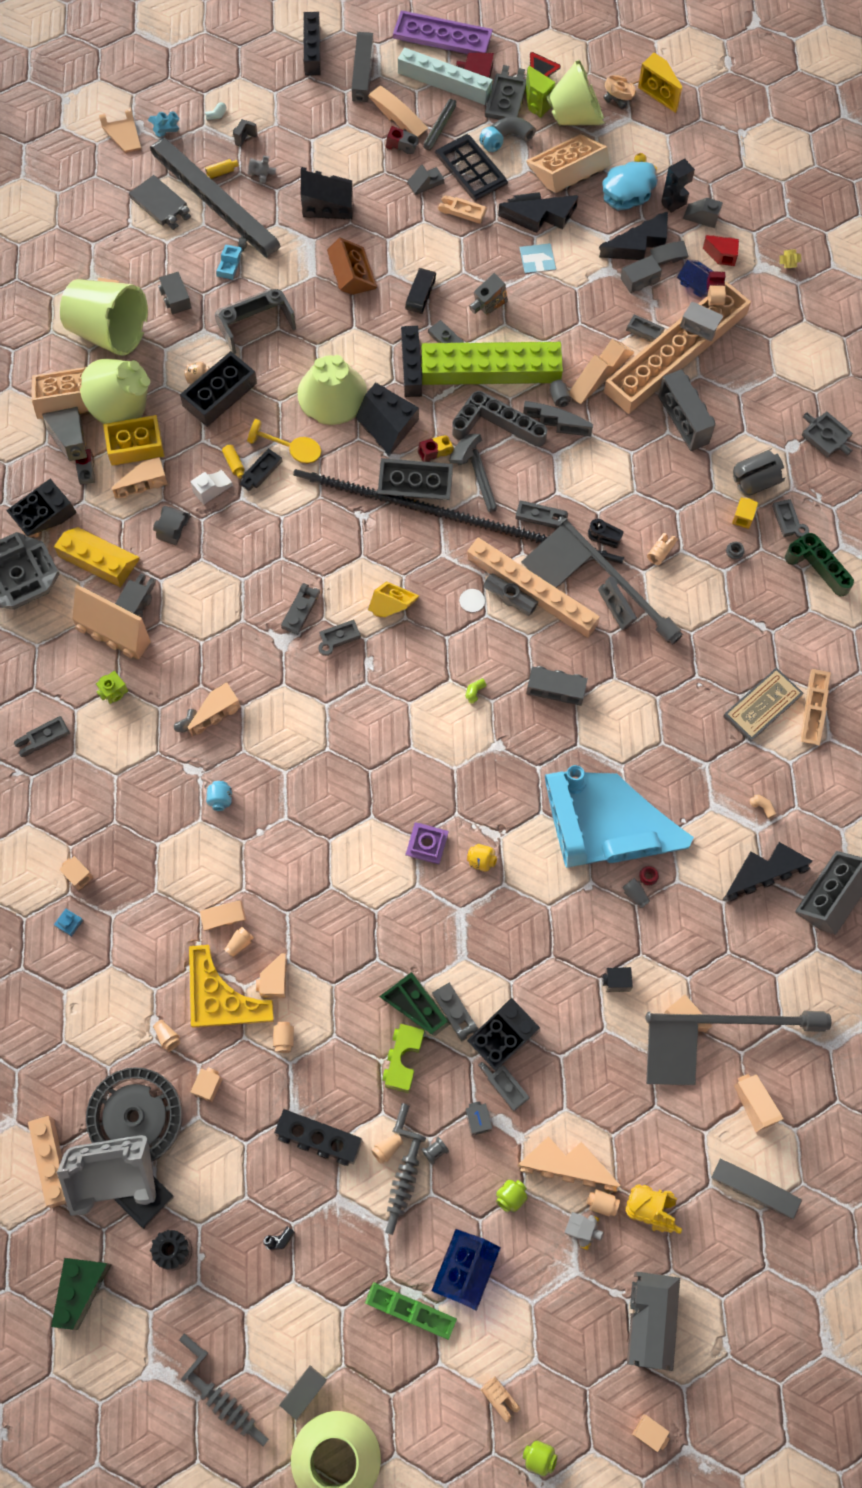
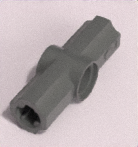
M493 573L487 577L483 585L485 589L500 597L505 605L514 606L528 616L532 615L538 605V601L520 591L516 584L508 583ZM507 593H513L514 596H509Z

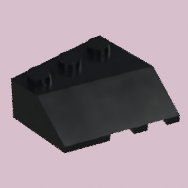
M301 167L300 195L303 217L353 219V181L335 175L330 177L324 176L320 171H315V173L306 171L307 168Z
M375 382L365 394L356 419L375 438L376 443L379 446L381 445L389 457L418 422L419 407Z

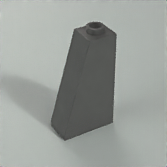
M357 32L351 88L352 101L368 102L369 99L368 95L374 62L373 33Z
M78 407L42 414L47 431L69 461L87 458L82 420Z

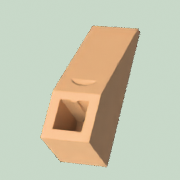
M160 457L141 462L112 487L115 499L167 485Z
M228 683L210 692L188 726L191 736L201 734L208 726L215 725L223 717L238 711L240 708L239 700Z

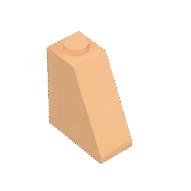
M749 1074L738 1078L739 1082L734 1087L755 1132L783 1120L781 1113L757 1075L750 1077Z

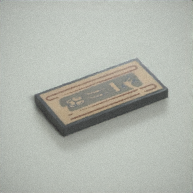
M776 667L732 706L723 717L749 742H752L804 693Z

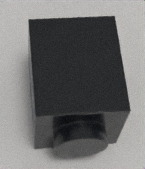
M631 967L607 968L605 974H602V986H606V992H630L633 988Z

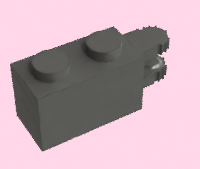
M142 573L135 582L132 580L127 582L115 603L141 618L143 610L151 603V591L156 583V579L150 578L146 586H144L143 583L146 575Z

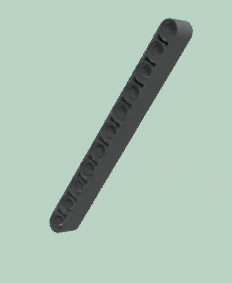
M162 137L150 146L151 153L158 161L241 236H245L247 241L264 257H269L281 247L273 234L165 137Z

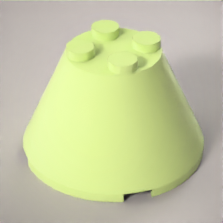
M580 60L575 61L555 88L546 96L550 106L553 108L552 114L559 126L605 124V121L602 120L604 117L592 85H588V75Z
M340 355L324 356L316 359L314 365L302 378L298 387V402L303 412L308 417L318 420L319 423L328 425L342 424L356 417L367 393V386L362 376L346 363Z
M100 359L91 363L84 370L81 376V397L88 411L98 421L106 424L142 417L146 407L150 379L137 361Z

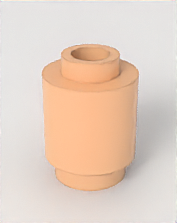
M278 1022V1025L273 1027V1047H275L276 1053H290L292 1047H294V1026H290V1022Z
M595 1189L594 1193L590 1192L587 1199V1204L590 1205L589 1210L608 1217L616 1215L620 1200L616 1199L614 1195Z

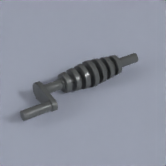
M403 1103L401 1104L392 1132L413 1140L407 1157L403 1156L402 1161L406 1164H400L398 1167L403 1173L396 1172L394 1176L400 1179V1181H392V1186L398 1188V1190H390V1194L396 1196L395 1198H389V1203L393 1204V1207H387L390 1217L385 1233L390 1235L394 1234L398 1217L403 1216L405 1213L401 1210V1207L407 1208L408 1203L403 1200H410L412 1197L406 1191L414 1192L415 1187L408 1183H416V1178L411 1176V1174L417 1175L418 1170L413 1167L419 1166L416 1156L420 1143L426 1141L425 1136L403 1130L410 1107Z
M184 1333L179 1341L195 1354L198 1359L184 1374L181 1381L185 1383L188 1380L199 1389L202 1394L200 1396L202 1400L208 1397L209 1400L206 1405L208 1407L213 1403L216 1405L212 1410L214 1414L220 1409L222 1410L218 1419L222 1421L228 1415L229 1419L226 1421V1425L230 1426L235 1421L236 1425L233 1427L235 1431L241 1427L243 1429L240 1433L241 1435L249 1434L264 1447L269 1439L255 1427L254 1418L250 1421L247 1420L249 1416L248 1411L243 1415L240 1414L243 1409L241 1404L236 1409L233 1408L237 1399L234 1397L228 1403L226 1400L230 1396L229 1393L226 1392L221 1397L220 1394L223 1389L219 1387L214 1391V1383L206 1384L194 1373L208 1352L203 1350Z

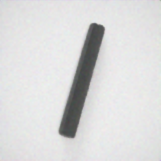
M449 99L423 143L424 149L431 150L456 107V100Z
M473 449L474 455L470 460L488 512H494L497 510V504L479 451Z

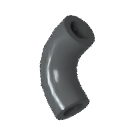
M505 117L492 125L503 137L515 134L520 136L525 142L531 140L536 133V128L532 124L519 117Z

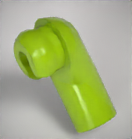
M483 678L467 687L465 697L469 703H475L478 700L476 696L478 690L487 686Z

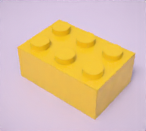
M157 415L103 424L111 466L165 457Z

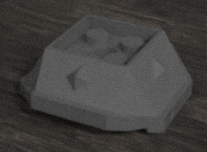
M19 532L0 539V608L15 610L49 594L60 574L44 543Z

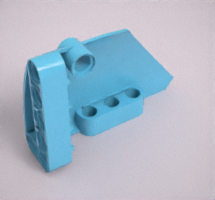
M573 765L568 768L567 772L561 771L545 774L551 812L566 868L606 860L608 863H616L688 849L694 839L692 835L652 806L617 773L584 772L582 767Z

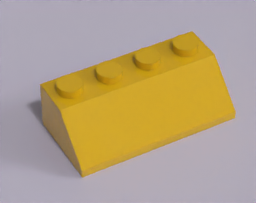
M79 527L65 531L54 546L58 557L120 588L140 560V557Z

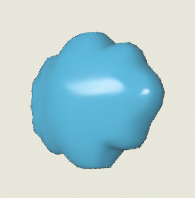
M632 161L625 165L611 168L607 173V177L602 182L604 201L616 210H628L647 202L651 197V191L657 186L658 181L653 164Z

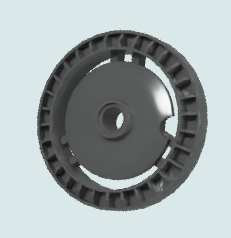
M125 1068L111 1074L97 1086L88 1102L86 1127L92 1143L106 1141L99 1122L102 1104L105 1105L102 1117L103 1126L111 1140L143 1135L147 1137L149 1144L162 1132L166 1120V1112L170 1111V1120L164 1136L150 1149L151 1162L162 1157L172 1147L181 1130L183 1108L177 1090L167 1078L146 1068ZM141 1079L152 1082L164 1094L154 1098L150 1095L151 1088L140 1084L126 1085L117 1091L114 1088L123 1082ZM111 1093L112 1095L106 1100L107 1095ZM164 1099H167L169 1104L166 1107L164 1106V1103L162 1101ZM133 1111H138L139 1118L136 1122L130 1120V1114Z

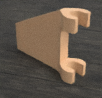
M131 108L124 109L127 118L124 120L107 123L106 115H99L102 129L125 153L141 150Z

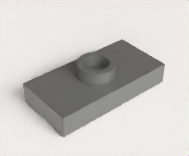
M635 314L626 327V331L651 342L663 334L665 330L664 327Z
M441 320L428 329V334L438 343H464Z

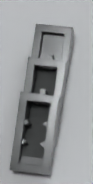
M524 402L523 414L532 418H540V423L544 425L556 426V433L591 437L593 424L560 408L536 402Z
M721 1158L711 1177L713 1180L732 1188L733 1191L753 1199L754 1202L793 1220L802 1202V1199Z

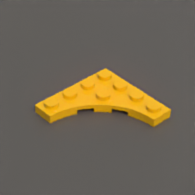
M210 945L189 946L192 1028L274 1022L273 1000L254 999L237 993L222 980L216 971L212 961Z

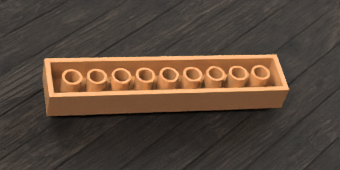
M725 281L724 306L709 305L708 296L699 303V305L723 315L712 341L681 328V318L608 378L605 383L604 393L625 412L630 414L661 387L663 376L683 369L744 318L748 313L751 301Z

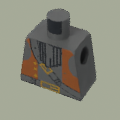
M495 273L474 291L475 301L469 305L470 310L474 314L482 310L488 315L508 302L506 284Z

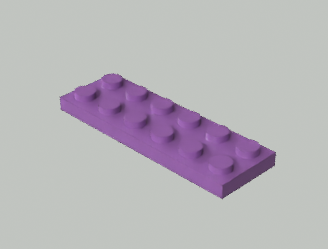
M401 10L393 32V39L465 54L487 53L493 29Z

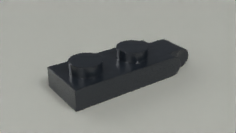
M268 448L242 475L243 480L240 482V485L248 491L253 487L258 488L283 462L282 457Z

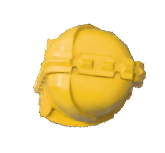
M640 1184L635 1185L631 1189L626 1207V1213L631 1219L652 1224L653 1231L658 1230L669 1233L675 1231L679 1234L682 1233V1228L675 1224V1218L663 1212L664 1208L676 1206L677 1198L674 1197L671 1191L662 1192L660 1189L659 1191H652L651 1187L647 1185L641 1186Z

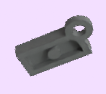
M791 499L773 503L772 507L783 537L791 536L795 533L800 538L809 533L808 526L799 523ZM799 529H804L805 533H800Z
M353 619L320 631L319 634L322 642L318 647L319 653L323 656H329L332 654L333 648L360 639L361 634L355 620ZM328 646L329 650L324 651L322 648Z

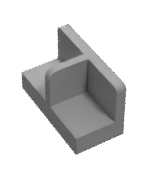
M691 302L682 317L680 327L712 341L723 315L695 302Z

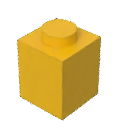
M741 497L732 524L749 529L758 502L750 498Z

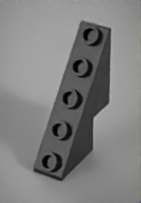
M569 195L503 202L499 204L498 216L535 233L539 232L544 222L563 230L577 208L579 196Z
M668 212L660 213L649 221L646 220L641 225L629 229L622 235H617L614 239L602 243L599 246V257L626 260L644 259L646 247L655 248L666 244Z
M781 842L776 845L768 861L750 851L723 900L731 902L738 899L740 894H752L757 891L758 887H770L775 884L774 881L779 879L785 881L793 877L792 874L797 872L803 874L810 870L809 865L812 863V860Z

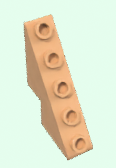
M611 339L600 356L594 355L569 391L573 400L582 404L634 354V351L622 342Z
M548 1136L518 1164V1167L521 1168L520 1172L533 1174V1171L541 1172V1176L546 1178H554V1175L560 1176L562 1181L565 1182L583 1181V1185L588 1187H595L596 1184L602 1185L604 1190L616 1192L620 1186L582 1142L565 1155Z

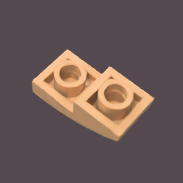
M240 900L200 911L204 931L246 920L243 904Z

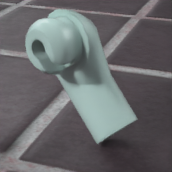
M220 102L213 111L205 112L206 120L222 118L227 109L225 103Z

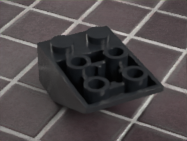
M51 478L6 510L27 537L60 525L77 513L71 502Z
M511 998L467 1041L496 1071L523 1048L540 1031V1027Z

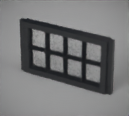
M468 133L435 150L440 161L475 201L508 184L506 177Z

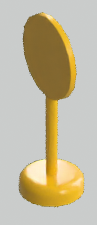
M258 419L254 420L249 431L248 443L254 444L258 436L290 447L291 456L296 461L305 464L313 463L320 457L321 448L315 440L308 437H298L289 443L260 432L262 423Z

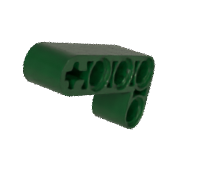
M807 533L789 545L785 554V560L788 564L796 565L806 559L836 595L846 596L850 592L854 584L853 577L816 534Z

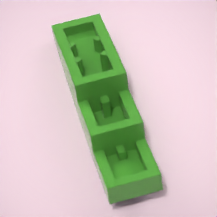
M374 1282L365 1301L367 1305L449 1340L457 1318Z

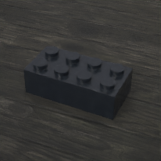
M230 351L180 394L182 406L208 427L257 384L256 372Z

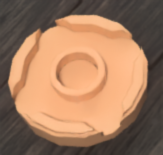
M611 75L605 81L606 90L618 99L631 100L636 93L634 84H629L627 79L622 76Z

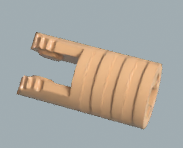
M663 533L648 553V560L655 565H660L677 543L678 538L671 536L667 541L668 535Z
M496 1376L492 1377L480 1389L505 1422H508L511 1416L502 1404L503 1401L513 1412L517 1413L520 1410L519 1405Z

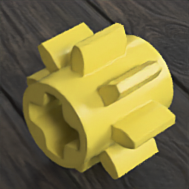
M797 249L784 250V255L779 256L780 264H784V268L797 267V263L801 262V253H797Z

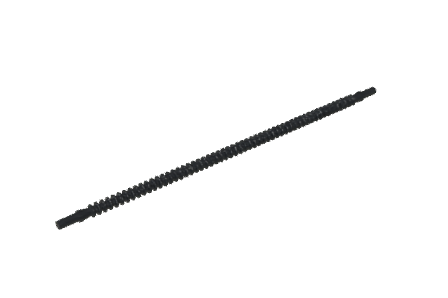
M297 469L293 472V476L310 480L312 483L318 482L320 485L325 484L326 487L330 485V488H340L341 491L345 489V492L350 491V493L355 492V495L359 493L360 496H370V499L374 497L375 500H385V503L389 501L390 504H400V507L404 505L405 508H415V511L419 509L420 512H430V515L434 513L435 516L440 515V518L442 516H445V519L449 517L450 520L455 519V522L457 520H460V523L464 521L465 524L470 523V526L472 524H475V527L479 525L480 528L485 527V530L489 528L490 531H500V534L504 532L505 535L510 534L511 537L513 535L516 538L519 536L520 539L525 538L526 541L530 539L531 542L534 540L536 543H542L548 538L545 534L540 535V532L538 534H535V531L531 533L530 530L525 531V528L520 530V527H510L509 524L505 526V523L500 524L499 521L497 523L494 520L490 522V519L485 520L484 517L480 519L479 516L477 518L474 515L469 516V513L465 515L464 512L462 514L459 511L454 512V509L452 511L449 508L445 510L444 507L439 508V505L435 507L434 504L432 506L429 503L424 504V501L420 503L419 500H409V497L405 499L404 496L379 495L378 489L375 491L374 488H365L364 485L360 487V484H350L349 481L345 483V480H335V477L330 479V476H320L315 472L309 473ZM597 550L606 560L623 564L624 557L607 553L605 550Z

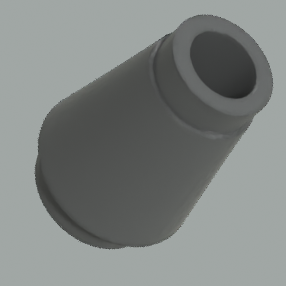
M635 878L622 887L625 891L624 894L639 905L640 908L650 902L640 881L637 882Z

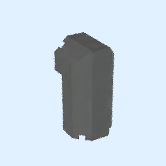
M634 1272V1277H638L637 1282H632L630 1309H634L635 1313H630L627 1365L673 1371L680 1278Z

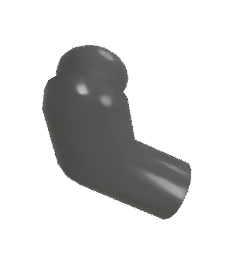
M188 709L186 718L176 722L174 730L181 733L188 731V726L197 714V711Z

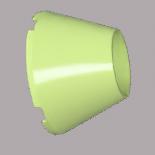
M331 1411L316 1416L301 1429L293 1445L291 1470L298 1488H373L380 1471V1447L374 1432L361 1418L348 1412ZM326 1439H342L354 1450L356 1470L354 1475L344 1483H327L319 1477L315 1470V1450Z

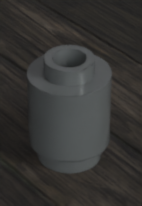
M556 380L550 384V393L555 406H567L571 401V396L566 383L562 380Z

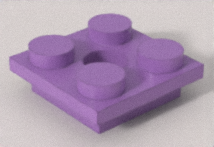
M415 822L405 856L440 865L449 831ZM429 838L433 843L431 846L426 847L421 843L422 840Z

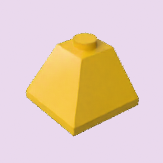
M386 581L374 590L368 611L373 612V615L377 617H387L407 609L418 600L419 595Z

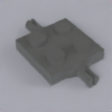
M826 411L817 418H814L808 412L804 414L802 418L810 423V425L803 431L802 436L827 458L839 449L847 456L853 451L845 444L852 437L853 433Z

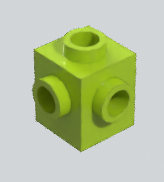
M115 670L108 675L102 676L96 683L98 696L102 701L106 699L109 704L119 701L124 694L129 692L126 684Z

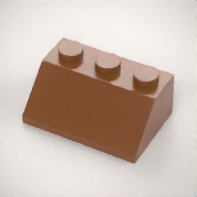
M339 237L327 249L339 289L351 295L375 290L377 284L364 247Z

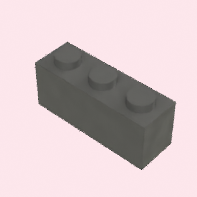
M532 666L526 694L582 706L588 678H584L579 674H565V672L560 670H547L542 666Z

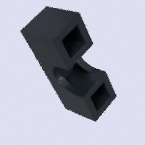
M685 158L668 167L661 202L670 213L685 206L688 201L689 192L684 186L692 182L695 169Z

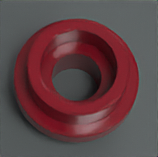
M646 866L640 870L639 879L644 885L652 886L658 881L659 873L654 867ZM650 874L652 879H647L645 875Z

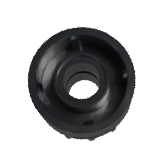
M168 1229L162 1233L159 1232L155 1240H152L153 1244L150 1249L152 1261L159 1267L175 1271L183 1268L190 1261L192 1244L184 1234ZM174 1245L173 1254L168 1255V1247Z

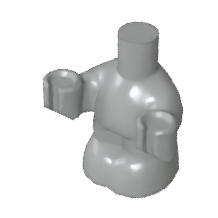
M263 155L261 161L250 158L248 175L259 176V182L266 183L267 175H275L276 168L269 167V156Z

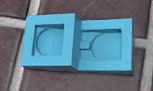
M225 245L221 253V262L216 270L217 277L233 280L242 253L241 247Z

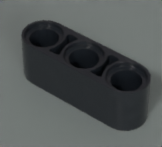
M423 268L418 269L406 300L405 310L423 314L436 280V272Z

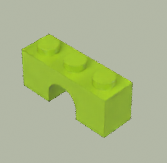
M400 1024L399 1029L395 1028L392 1041H396L394 1049L390 1048L387 1061H391L389 1069L384 1070L382 1081H385V1088L405 1093L410 1092L414 1070L404 1067L401 1063V1057L406 1052H420L424 1029Z

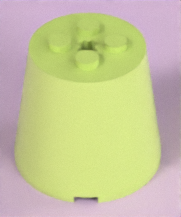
M76 279L66 287L60 302V320L67 331L121 356L131 353L143 337L144 332L141 331L144 321L147 322L148 305L146 296L140 287L133 284Z

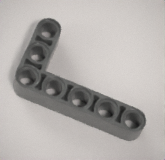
M476 391L469 397L452 422V435L458 440L469 434L480 417L537 447L543 446L547 438V427L544 424L482 391Z

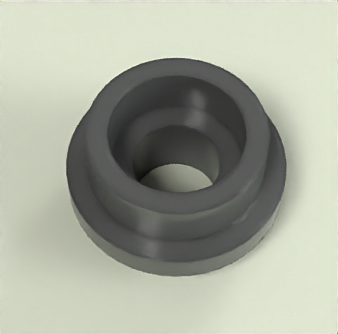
M732 542L726 548V554L731 559H740L745 552L740 542Z

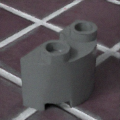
M163 506L159 521H155L153 530L156 531V539L177 545L182 529L187 525L191 515L173 507Z

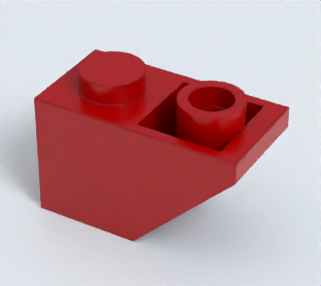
M706 235L703 250L717 264L735 266L738 257L739 239Z

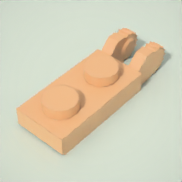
M446 195L442 197L443 203H440L438 206V210L444 214H451L481 224L487 210L485 206Z

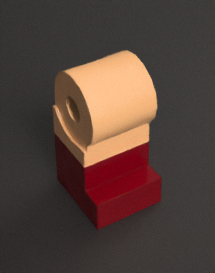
M709 272L707 279L709 305L724 306L725 272Z

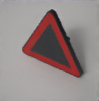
M530 52V66L543 75L549 77L561 69L560 64Z

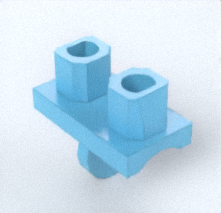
M174 111L168 115L164 112H159L157 116H150L148 119L154 125L153 131L158 137L165 136L166 132H177L179 130L177 122L180 118Z

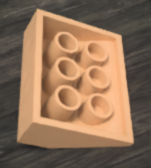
M582 134L526 160L527 165L546 188L555 193L561 192L564 188L575 185L578 181L587 179L592 174L601 172L610 166L607 146Z
M87 367L32 376V403L37 419H43L42 414L73 407H78L79 414L88 411L80 393L81 376Z
M76 585L72 617L75 628L81 633L87 632L96 641L100 642L102 640L114 650L119 649L123 651V654L127 657H134L139 660L151 643L142 618Z

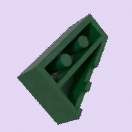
M412 972L379 996L433 1036L450 1025L448 1019Z
M64 1258L51 1327L78 1330L112 1264Z

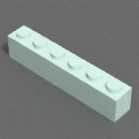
M405 47L398 57V74L486 105L490 97L493 79Z

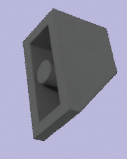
M704 198L690 203L687 206L683 219L715 228L723 202Z

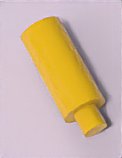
M228 159L205 167L207 176L212 179L233 172L234 168L239 167L237 160L231 161Z
M226 445L222 448V453L233 475H237L241 479L245 468L234 446Z

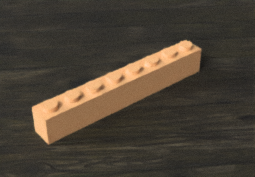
M479 537L468 549L469 561L489 574L493 573L508 583L516 584L520 591L538 601L539 607L585 637L589 638L598 626L600 616Z

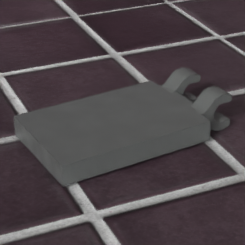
M503 65L501 74L496 73L485 117L497 120L505 117H518L526 90L525 69L519 68L517 77L509 76L510 66Z
M155 175L129 192L130 198L162 226L168 224L174 230L179 226L176 223V215H181L184 220H188L191 217L188 213L190 209L187 207V203Z

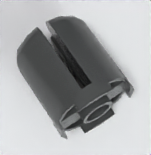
M769 449L738 462L733 469V478L735 483H741L737 486L739 491L744 495L751 496L784 482L785 478H782L781 471L784 465L778 453L774 455L771 452L772 449Z

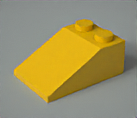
M653 53L642 63L638 88L676 113L678 111L682 85L667 60Z

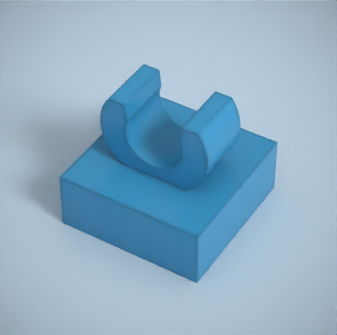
M65 908L54 926L72 937L83 922V919Z

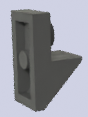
M422 164L407 183L413 193L417 195L444 184V177L437 167L427 171Z

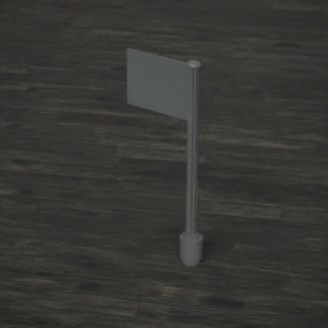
M568 518L561 520L560 527L521 561L529 571L557 588L592 556L610 576L616 578L618 584L656 622V631L668 643L670 642L673 645L683 636L677 624L670 617L662 618L568 521Z
M649 1011L645 1016L646 1022L649 1024L646 1084L695 1085L698 1023L800 1025L804 1031L825 1032L831 1028V1015L825 1013V1011H803L800 1016L651 1013Z

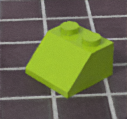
M531 66L527 68L525 90L529 111L541 118L552 107L546 96L555 88V81Z

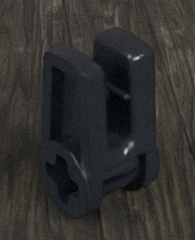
M594 519L590 523L588 537L592 541L618 548L624 531L602 519Z

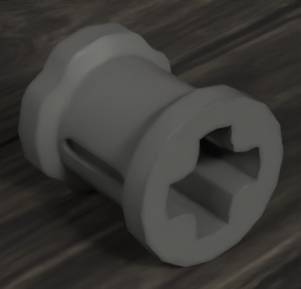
M439 1137L429 1147L421 1149L432 1165L444 1153H449L448 1148Z

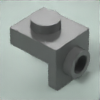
M241 119L238 126L234 128L233 137L235 145L240 147L247 135L257 137L256 123Z

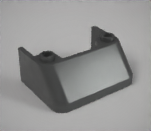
M268 289L222 307L215 312L216 323L234 354H236L234 337L227 325L275 306H280L292 330H296L294 311L281 290Z

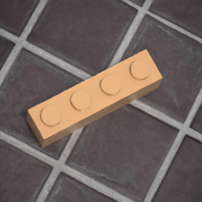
M50 1116L29 1121L28 1126L45 1205L49 1208H54L67 1204L57 1175L63 1157L55 1121Z

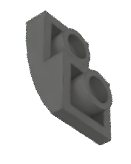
M684 241L668 243L650 249L651 255L659 266L670 261L675 263L689 257Z
M467 434L454 448L449 462L458 463V465L467 463L468 459L474 455L472 449L476 448V445L482 441L481 434Z
M309 1365L296 1381L293 1388L280 1402L279 1406L297 1420L327 1379Z

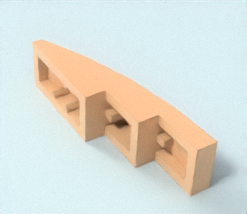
M379 86L368 95L388 120L391 121L393 119L400 129H406L407 132L416 135L418 138L427 131L428 127L402 101L382 86Z
M811 669L800 742L820 745L827 710L826 703L831 672Z

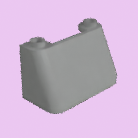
M143 1135L71 1147L65 1151L57 1171L70 1216L89 1213L97 1201L134 1196L135 1202L142 1205L155 1201L156 1191L147 1137Z

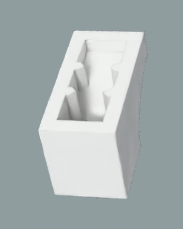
M222 470L214 474L204 472L190 481L193 493L203 505L233 486L232 481Z

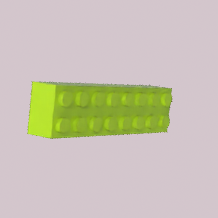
M561 342L422 343V385L552 383L562 379Z

